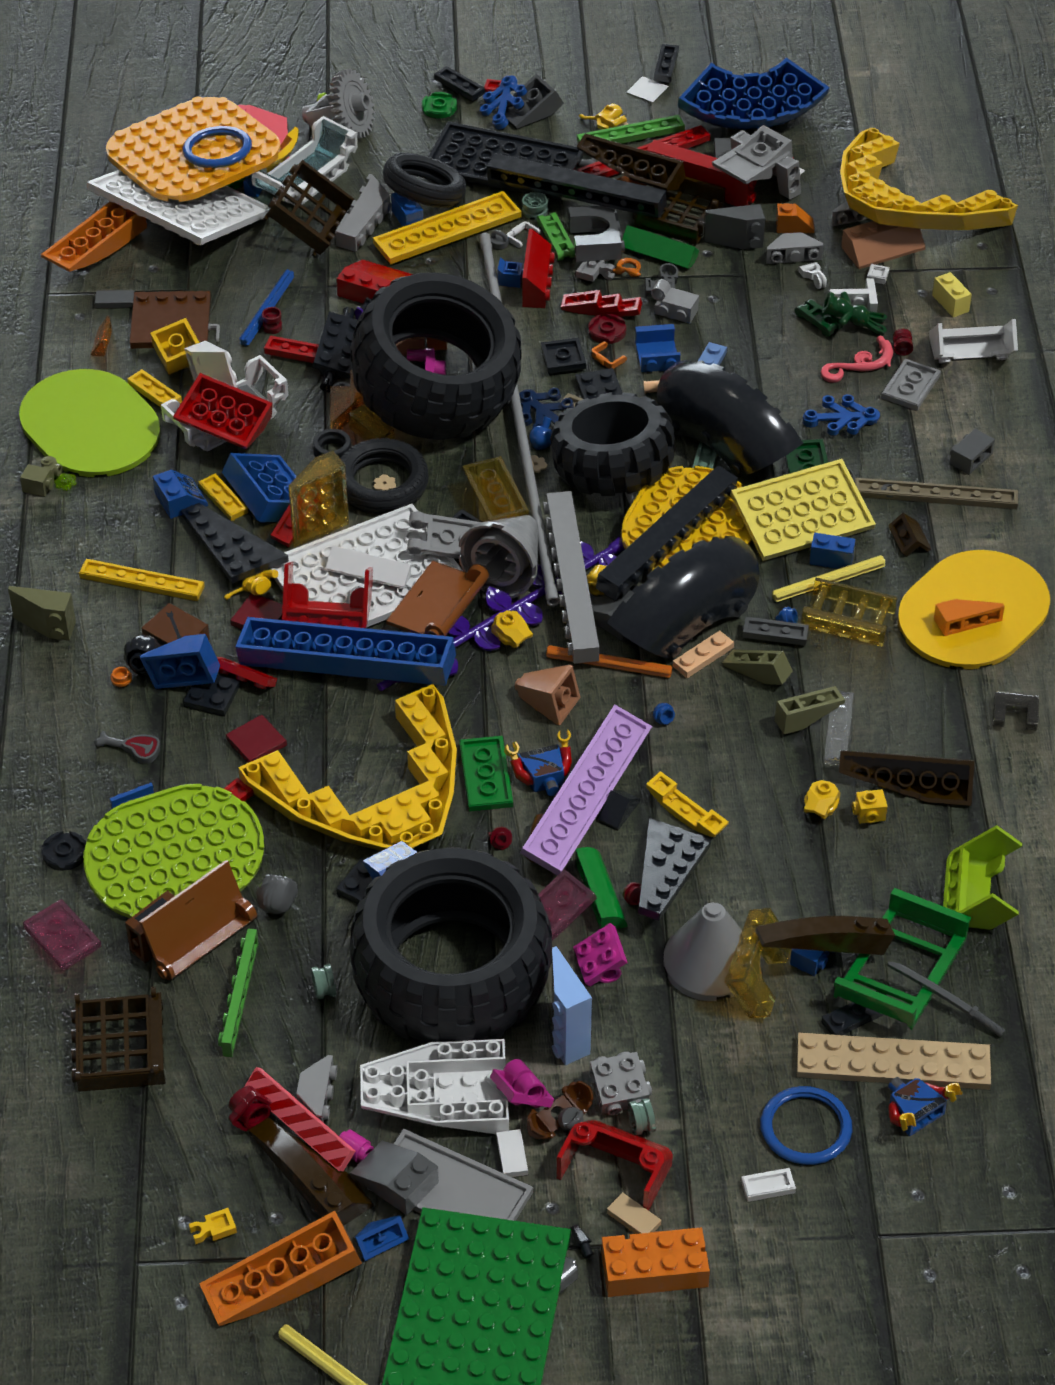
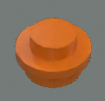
M117 667L112 671L110 676L111 682L118 687L127 686L132 681V674L126 667Z

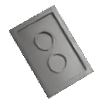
M904 359L882 392L881 399L918 411L939 379L941 371Z

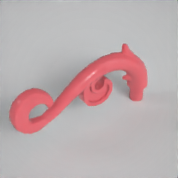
M878 336L876 341L881 349L879 354L882 353L879 359L872 361V354L870 352L860 351L855 355L854 363H829L824 365L821 369V377L829 383H837L843 378V369L862 372L877 370L885 365L890 367L893 347L883 336ZM834 368L839 369V372L836 374H832L829 371Z

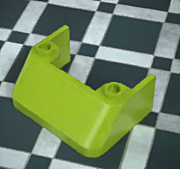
M996 825L955 848L949 854L946 862L943 907L970 916L969 927L988 930L996 928L1019 915L1018 910L995 894H990L991 877L1001 873L1005 867V856L1021 848L1022 843Z

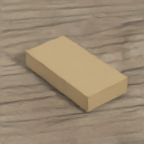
M623 1192L607 1208L608 1215L635 1234L655 1232L661 1225L662 1220Z

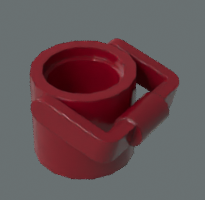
M245 1086L239 1089L229 1101V1108L232 1111L229 1115V1120L233 1126L247 1132L269 1117L271 1112L269 1105L272 1102L269 1098L258 1093L252 1086Z

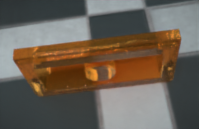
M106 316L97 330L91 351L92 356H104L106 354L112 333L110 316Z

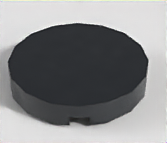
M56 832L50 835L42 845L43 860L47 866L54 870H71L84 861L86 841L76 832Z

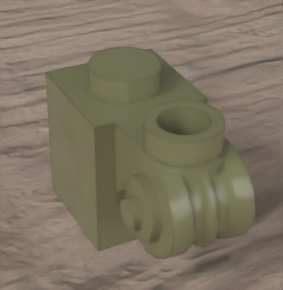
M46 456L41 459L42 467L28 464L20 477L22 491L45 497L54 486V478L61 475L62 465L58 464L52 456Z

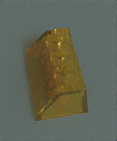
M501 456L463 466V470L489 521L529 515V509Z

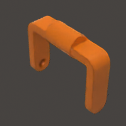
M605 341L591 350V356L608 369H614L627 360V357L623 355L610 362L598 353L608 346V343Z

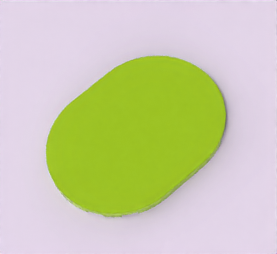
M76 369L54 374L32 387L21 402L19 416L25 435L45 457H54L57 463L62 465L63 471L79 473V476L95 477V475L103 474L112 476L133 469L151 455L152 450L158 445L160 439L159 419L153 408L125 380L105 371Z
M202 784L175 786L122 803L107 812L98 824L94 825L87 838L84 850L86 879L95 896L104 905L128 918L133 917L167 890L174 896L225 860L229 861L241 892L254 879L260 868L264 852L263 830L251 807L245 801H241L232 795V792L220 787L202 786Z

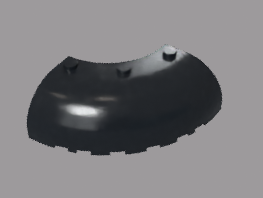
M684 360L670 366L659 381L657 403L664 408L671 418L674 437L687 436L704 443L725 461L736 477L761 470L785 457L803 444L790 422L786 424L779 415L781 411L766 401L768 397L757 388L752 389L747 385L746 379L734 372L732 374L726 372L722 366L714 363L708 365L700 360L698 362Z
M725 536L723 539L713 537L709 542L702 540L692 544V548L686 552L682 549L668 558L669 563L662 568L660 566L656 567L647 575L648 580L645 583L636 586L632 590L634 594L627 602L622 601L607 623L645 650L660 657L674 660L680 655L684 646L701 630L720 619L740 617L746 612L748 604L758 587L759 564L751 547L742 539L733 536Z

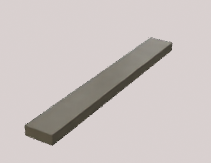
M855 478V485L864 498L1017 509L1018 490ZM884 484H893L892 487H887V490H881Z

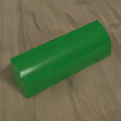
M629 225L626 226L622 238L626 249L685 268L693 266L700 251L695 246Z
M591 847L577 848L575 850V864L599 928L601 929L609 923L614 925L616 929L628 927L600 852Z

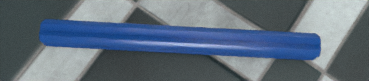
M287 269L284 271L239 338L241 345L248 346L263 325V310L268 307H275L293 280L294 272Z

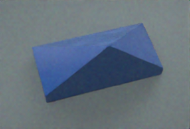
M401 1216L370 1222L355 1236L364 1261L409 1239Z

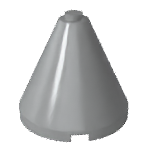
M523 515L481 522L473 525L462 536L458 546L461 547V554L458 558L463 571L467 573L472 565L479 564L485 567L489 573L488 580L480 590L486 593L488 587L491 586L505 591L511 598H515L524 594L531 587L537 575L538 524L533 517Z
M712 902L702 907L670 937L665 946L663 965L667 971L669 981L677 990L694 999L716 1001L717 997L726 995L732 998L750 985L756 973L757 954L751 940L721 904Z

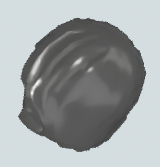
M264 875L265 878L262 879L260 885L258 884L256 892L260 908L270 914L279 915L285 913L292 906L295 897L298 896V884L286 876Z

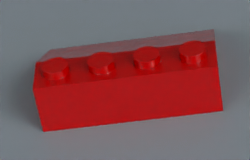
M362 259L346 266L336 278L337 296L364 304L367 297L372 299L380 288L389 286L391 281L413 274Z
M199 373L174 414L173 419L247 449L264 431L270 421L273 403Z

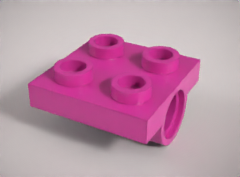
M611 923L573 947L584 982L590 987L598 981L603 983L616 981L621 976L620 967L628 963L616 927Z
M514 1059L508 1062L503 1070H492L491 1080L497 1085V1089L503 1092L510 1103L514 1105L528 1104L535 1108H540L541 1106L551 1108L554 1098L522 1060Z

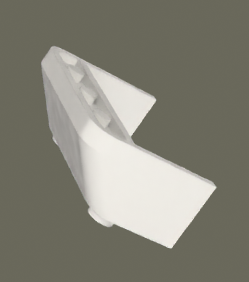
M1016 319L1010 320L1004 326L942 329V323H938L929 331V340L934 359L939 360V363H950V360L987 357L1006 360L1008 356L1018 351Z

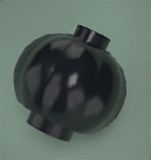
M136 635L124 646V661L132 671L148 674L140 656L160 647L161 644L152 636Z

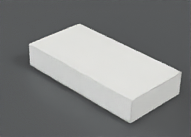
M521 1129L496 1132L502 1172L510 1177L528 1175Z
M790 1168L741 1177L747 1202L794 1194L796 1192Z

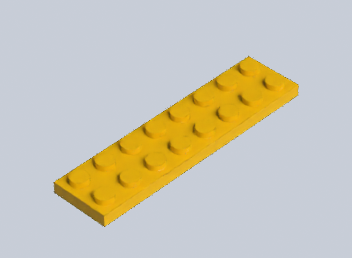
M504 191L373 237V244L390 264L520 218L521 210Z

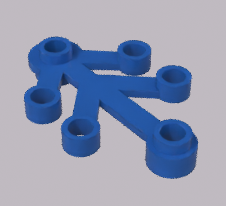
M505 76L495 91H488L483 95L485 102L491 104H484L480 107L482 115H489L499 105L498 113L493 116L492 122L498 130L505 128L508 125V120L505 116L507 103H511L515 109L522 108L524 102L521 96L527 93V89L523 84H517L515 76ZM515 91L519 97H514L510 92Z
M846 394L842 397V405L856 411L851 412L836 404L834 397L826 395L822 398V406L836 413H817L815 410L810 409L803 414L802 423L806 427L813 428L818 425V421L838 420L828 424V434L837 435L839 430L847 424V432L854 435L865 424L874 425L880 418V412L873 407L865 408L854 402L852 395Z

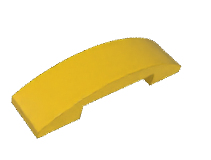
M296 126L286 135L280 145L282 150L278 153V159L266 167L267 173L285 161L290 155L298 139V128Z
M661 771L646 783V788L669 813L697 832L715 837L729 824V821L711 809L707 812L677 790V783Z

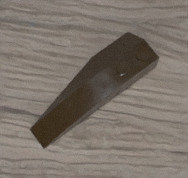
M586 133L577 145L578 150L629 179L666 191L678 190L686 177L683 161Z
M840 750L839 773L925 802L971 806L975 760Z
M857 916L807 917L770 923L755 928L762 947L884 955L895 937L887 919Z
M269 1117L248 1130L249 1134L320 1218L336 1211L344 1226L374 1206V1203L345 1170L344 1172L338 1171L311 1146Z

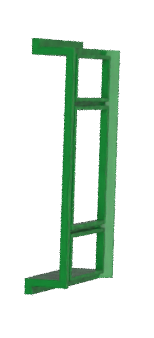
M894 888L890 895L889 908L883 916V919H887L889 924L897 915L952 936L946 949L892 928L895 934L894 938L941 956L927 978L940 985L967 939L971 917ZM859 954L844 978H836L834 982V997L837 998L839 996L904 1022L912 1030L934 993L922 987L915 997L859 975L871 954ZM884 994L890 995V996H892V997H895V998L900 999V1000H902V1001H905V1002H907V1003L901 1002V1001H899V1000H896V999L891 998V997H889V996H886V995H884Z

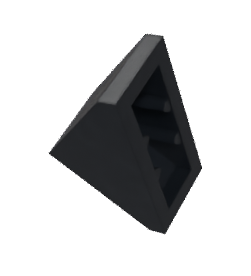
M610 790L600 814L599 822L618 831L640 803V798L622 790Z

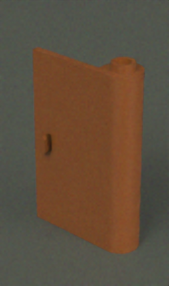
M432 561L387 619L386 624L410 633L446 636L488 580L489 573L487 569L482 565L474 564L466 573Z
M225 860L139 922L157 964V973L163 979L172 980L255 920L257 912L248 900L242 898L229 861Z

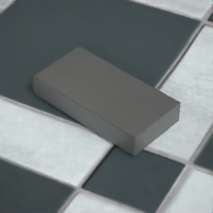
M96 291L95 308H133L135 291Z

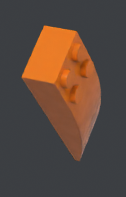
M109 202L43 252L41 257L69 272L84 268L116 252L147 228L146 218L138 216L131 210L124 209L117 203Z
M333 1211L199 1284L217 1324L222 1326L293 1300L362 1264L336 1211Z

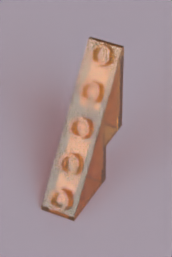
M350 370V386L330 387L331 429L342 430L359 412L366 408L362 394L354 386L352 370Z

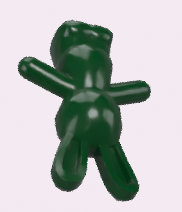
M833 292L827 294L823 303V314L841 317L839 324L842 326L846 325L850 320L855 326L867 327L878 335L886 333V327L879 324L887 319L885 314L871 312L861 304L852 306L846 292H842L839 298Z

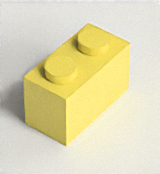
M951 272L934 278L932 296L952 317L969 312L972 294Z

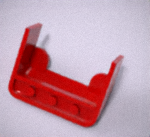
M288 562L284 565L282 620L357 628L367 627L372 601L373 567H368L365 570L364 588H356L351 593L350 603L309 601L307 587L300 583H293L294 562Z
M588 1120L575 1124L557 1155V1179L561 1180L579 1145L592 1146L639 1164L644 1170L652 1173L644 1189L643 1207L649 1211L672 1166L673 1154L671 1150L663 1145L597 1120Z

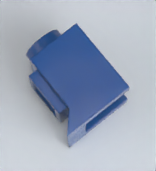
M500 257L498 285L520 288L523 277V263L505 261Z

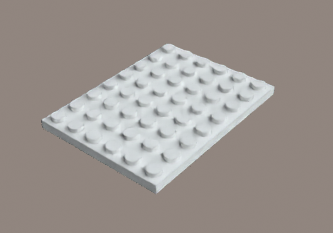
M121 170L87 182V189L94 192V194L102 196L110 202L117 203L124 209L131 210L138 216L145 217L152 223L159 224L165 227L166 230L173 231L197 245H203L261 220L270 209L268 205L228 186L189 201L159 200L147 193Z
M413 504L284 552L288 555V562H294L293 583L305 585L309 591V601L350 603L351 593L356 588H364L365 579L325 569L333 546L410 564L411 576L404 589L373 582L372 601L367 627L387 620L432 561L461 571L463 570L454 558L429 554L414 556L407 553V541L409 539L418 538L426 541L427 527L414 529L409 526L410 513L418 511ZM288 562L268 569L278 571V577L274 578L282 591L284 565Z

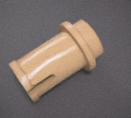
M660 380L644 381V393L657 392Z

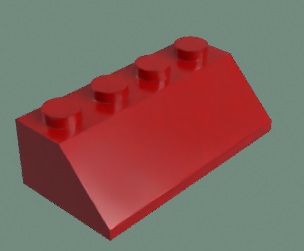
M529 229L522 277V307L545 308L546 301H550V289L548 288L552 286V277L549 276H553V265L551 264H554L555 252H551V244L533 229Z

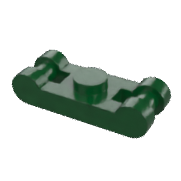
M812 299L805 301L803 306L799 305L794 309L797 317L805 318L819 328L826 337L832 335L834 331L843 328L839 324V318L823 314V307Z

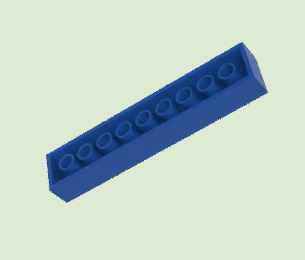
M247 617L235 646L239 664L245 666L442 686L447 684L456 657L454 638L449 636Z

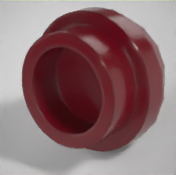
M631 882L624 888L623 898L628 904L639 905L641 884Z

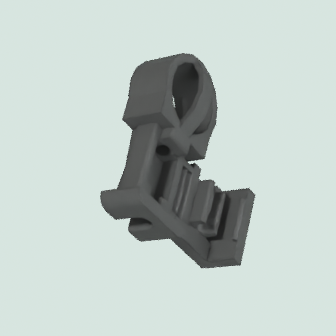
M665 263L660 266L659 279L651 280V278H645V297H648V293H651L654 285L660 279L668 281L671 288H675L678 279V268L673 264Z

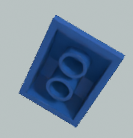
M206 634L184 636L140 656L155 689L214 683L220 668V663Z

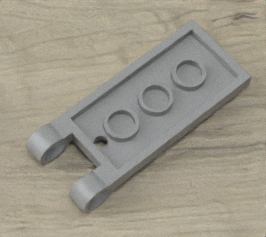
M418 511L412 512L409 515V526L414 529L427 527L426 541L418 538L409 539L407 541V553L414 556L429 554L459 559L461 547L458 546L462 536L473 525L481 522L424 514Z

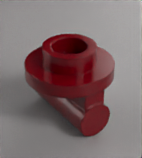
M497 827L488 833L489 842L497 849H505L512 843L511 830L506 827Z

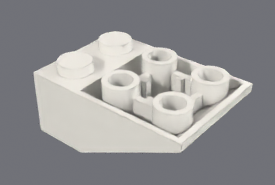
M207 341L184 348L194 381L199 373H202L237 388V376L231 368L232 358L229 352Z

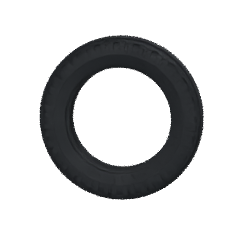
M397 153L386 161L383 168V178L389 188L404 198L426 206L430 205L431 207L439 208L453 207L460 203L466 192L465 179L456 169L428 156L414 153ZM413 176H417V177H420V178L427 179V180L432 181V182H434V183H436V184H432V183H428V182L422 181V180L417 179V178H415V177H413Z
M376 438L360 442L348 449L338 462L335 479L341 496L350 505L365 512L386 514L418 501L427 487L429 472L422 454L410 444L396 439ZM379 461L397 463L405 467L410 473L405 483L389 490H373L363 487L357 483L354 476L363 466Z

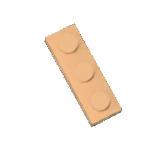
M719 630L673 660V667L684 677L689 678L733 649L734 641Z

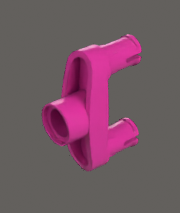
M434 348L407 349L408 361L425 362V370L446 375V361L435 360Z

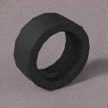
M339 429L323 430L313 440L314 456L317 461L325 465H338L343 454L351 448L349 435ZM331 443L343 446L335 451L322 449L323 446Z

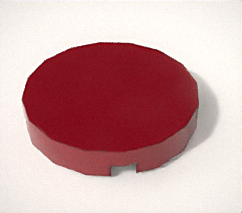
M606 314V316L597 315L589 322V335L599 343L604 341L608 344L619 342L625 337L627 332L624 319L614 314Z

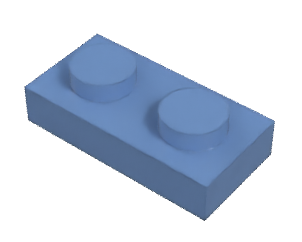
M709 342L699 360L704 361L708 365L714 363L720 366L727 353V347Z

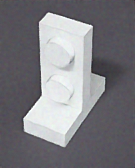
M874 278L866 279L865 289H830V292H833L838 298L842 292H846L852 306L861 304L869 311L877 312L878 301Z

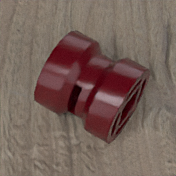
M276 307L264 309L262 312L264 331L268 334L279 333L282 330L281 310Z
M908 329L896 330L893 333L895 353L900 356L909 355L914 348L911 331Z

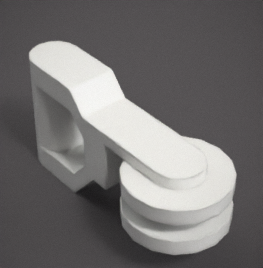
M817 262L798 267L801 276L813 280L817 289L826 287L827 279L821 272V267Z

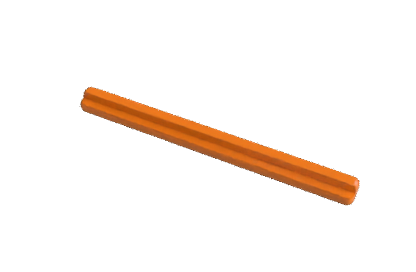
M552 645L547 647L546 656L548 658L573 662V657L568 655L567 648ZM600 653L599 661L582 663L670 678L672 674L671 665Z

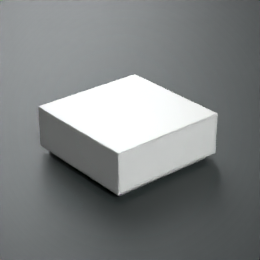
M871 264L867 279L874 278L875 283L885 284L890 267Z

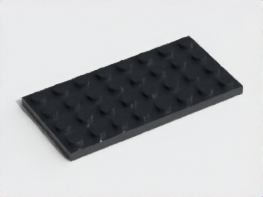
M447 122L428 157L450 165L463 176L466 182L528 194L536 191L488 181L487 164L495 153L575 171L584 153L575 146ZM542 193L550 199L560 201L562 199V197Z

